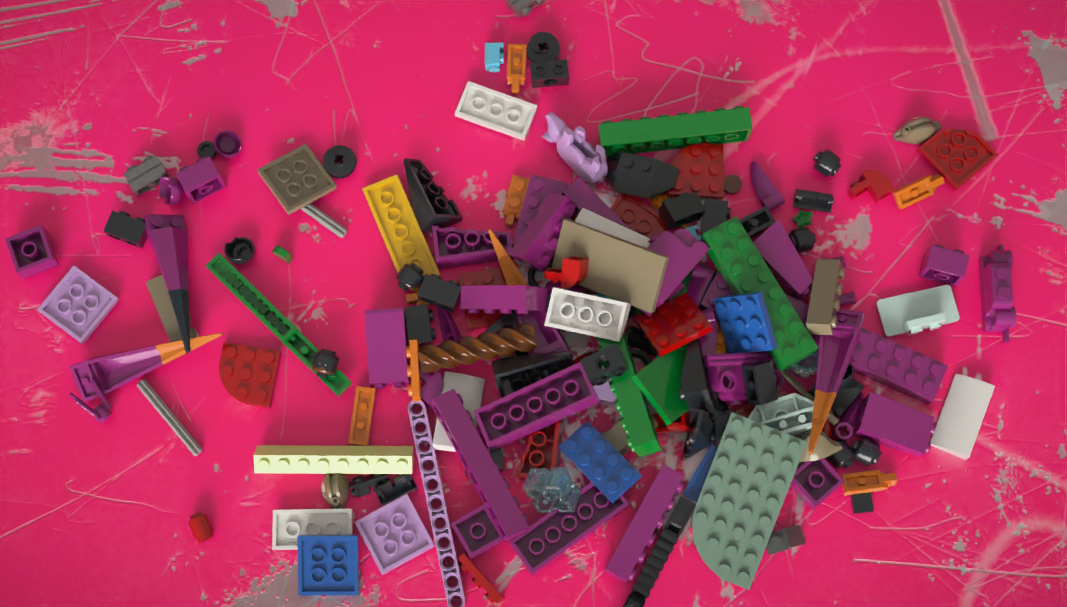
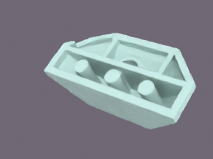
M793 393L763 405H756L748 418L797 437L811 430L814 402Z

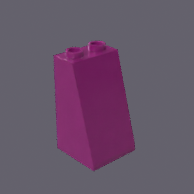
M777 220L753 244L786 295L803 301L812 290L813 279L783 225Z
M404 308L364 310L370 386L376 389H385L386 386L394 385V388L405 387V385L410 384L407 374L409 360L406 353L408 339Z
M870 392L863 399L853 436L859 438L868 437L878 444L922 457L925 453L929 452L931 446L929 437L930 434H934L936 428L934 423L935 417Z

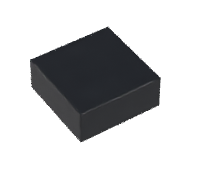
M871 492L850 495L853 514L874 511Z

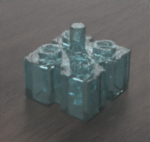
M566 467L551 468L550 471L545 468L530 469L523 487L529 498H534L533 504L539 513H553L554 509H558L560 512H574L581 494L576 484L571 481L572 477Z

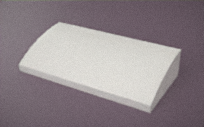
M582 208L575 222L647 248L650 245L648 242L650 238L585 208Z
M553 287L544 326L620 342L631 304Z
M445 371L444 388L441 394L452 389L457 394L459 393L463 399L462 405L465 410L471 413L474 427H478L473 411L481 408L485 380L466 374ZM437 417L432 443L434 449L456 452Z
M955 374L934 434L930 440L931 446L965 460L968 459L995 386L975 378Z

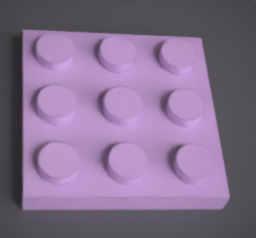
M73 265L37 310L81 344H84L116 305L119 298Z
M407 494L355 521L382 575L435 547Z

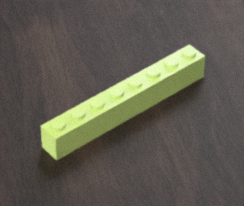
M257 445L253 455L254 473L412 474L414 446Z

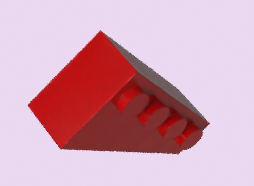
M564 419L530 434L525 453H523L521 464L515 477L526 481L558 483L561 450L558 446L562 444Z

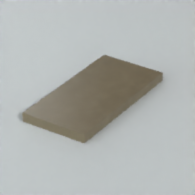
M564 219L552 268L562 269V261L565 257L589 258L588 273L585 280L579 284L580 286L621 302L629 303L631 306L649 313L655 312L669 256L573 220Z

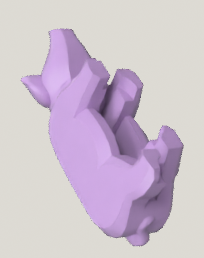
M554 112L546 114L548 131L542 135V138L551 143H556L559 155L584 181L592 184L596 182L603 183V177L608 173L605 149L601 145H596L595 150L589 142L585 141L586 132L581 126L576 127L575 131H573Z

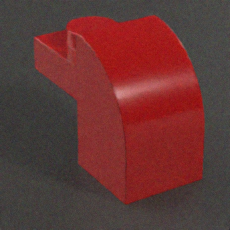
M868 170L861 174L860 180L850 185L851 188L847 194L852 200L868 191L874 202L877 203L891 195L895 188L886 175L879 171Z
M565 257L562 261V269L551 268L545 270L544 278L551 279L552 283H561L560 289L579 285L587 276L589 258Z
M689 410L668 426L659 414H652L658 423V426L655 428L657 435L667 433L682 434L690 430Z

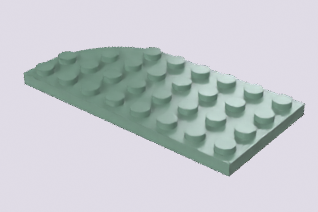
M734 412L730 415L696 503L692 519V531L697 551L705 564L722 579L750 590L807 441Z

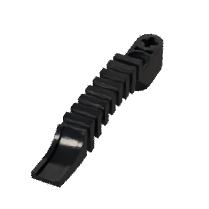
M680 496L664 527V531L661 532L655 548L650 553L651 556L647 559L646 565L643 567L641 575L638 576L637 582L634 584L631 594L629 593L623 607L644 606L646 598L650 595V590L653 589L660 571L664 568V563L667 562L669 554L672 553L673 546L676 545L678 537L682 534L696 504Z

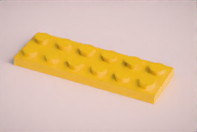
M397 174L362 188L397 273L404 264H411L413 262L424 271V276L426 274L440 276Z

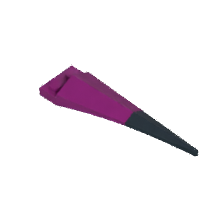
M147 214L145 216L147 236L163 275L184 348L188 354L190 352L188 241L184 215Z

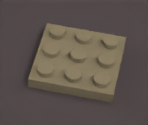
M307 144L258 169V174L288 215L334 191L337 187Z

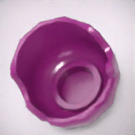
M227 130L219 132L215 136L213 147L219 157L231 159L239 154L242 143L240 137L235 132Z
M171 176L161 177L159 181L160 197L167 199L165 204L168 205L179 203L183 195V187L180 181Z

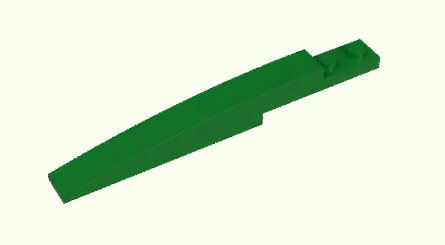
M218 253L205 266L302 363L317 375V372L312 370L315 353L319 350L237 269ZM338 368L336 374L329 375L328 378L317 376L338 397L353 384Z

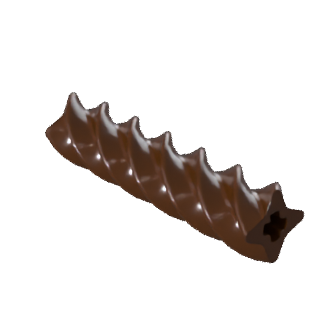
M524 323L515 329L502 328L495 334L483 332L476 338L465 336L457 342L446 340L438 346L428 344L421 347L417 352L421 370L431 373L442 367L454 368L460 363L473 364L479 359L491 360L498 355H513L518 350L528 352L535 349L538 344L534 326Z

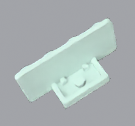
M950 285L880 299L876 303L886 337L909 332L916 334L927 328L934 330L942 327L941 325L954 323L960 319Z

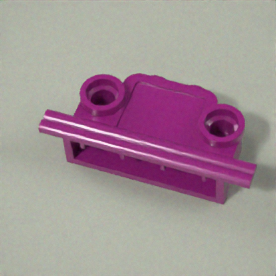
M678 229L673 233L664 231L660 235L655 233L648 241L650 245L647 249L669 256L656 308L664 303L710 249L704 242L697 240L686 229ZM641 310L648 317L652 314L647 311Z
M1000 244L997 247V251H990L986 256L978 258L983 332H1002L1003 344H1007L1010 342L1009 328H1014L1016 324V309L1012 306L1011 269L1013 257L1011 250H1004L1003 244Z
M768 352L704 355V364L706 369H708L709 387L712 391L718 392L719 398L722 401H730V405L742 404V400H745V404H747L742 365L758 360L773 361ZM773 361L775 382L778 389L782 383V375Z

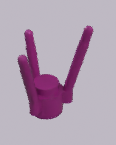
M92 378L91 382L104 406L99 404L95 409H92L73 393H69V396L102 424L112 414L109 410L112 406L107 402L95 379Z

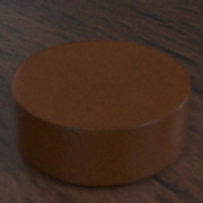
M729 175L724 179V191L726 193L734 195L741 190L742 181L738 176Z

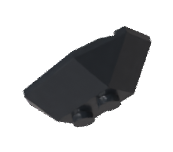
M621 152L608 157V173L605 177L615 193L652 199L675 188L680 170L659 159Z

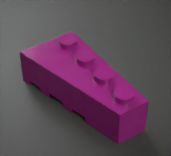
M432 226L438 269L499 261L488 230L483 232L475 231V229L459 230L454 227L439 228V226ZM493 231L506 251L509 247H512L510 232Z

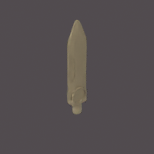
M785 370L781 372L785 379L805 398L814 402L815 397ZM830 409L827 420L835 426L839 419Z

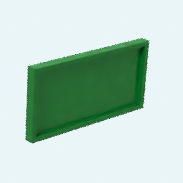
M688 344L661 357L659 356L631 377L667 426L691 408L688 407L685 399H681L679 388L682 387L681 375Z

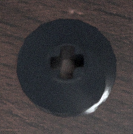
M537 32L531 37L527 45V56L531 63L557 60L560 54L559 42L551 33Z
M341 145L333 146L325 153L323 165L331 177L344 179L355 171L357 158L350 148Z

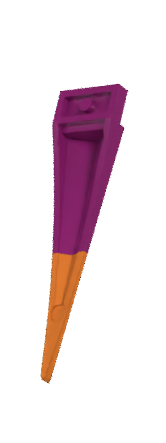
M489 229L488 232L507 285L529 286L494 232ZM528 311V314H517L520 325L525 323L534 326L538 346L528 351L529 355L571 352L566 339L558 328L544 326L547 311Z
M843 309L836 311L837 327L833 329V335H820L815 399L809 443L810 455L814 451L860 338L865 317L864 312Z
M223 333L190 338V351L220 337ZM183 340L93 357L72 364L69 368L82 400L86 402L99 397L91 382L92 378L95 379L103 395L186 354Z

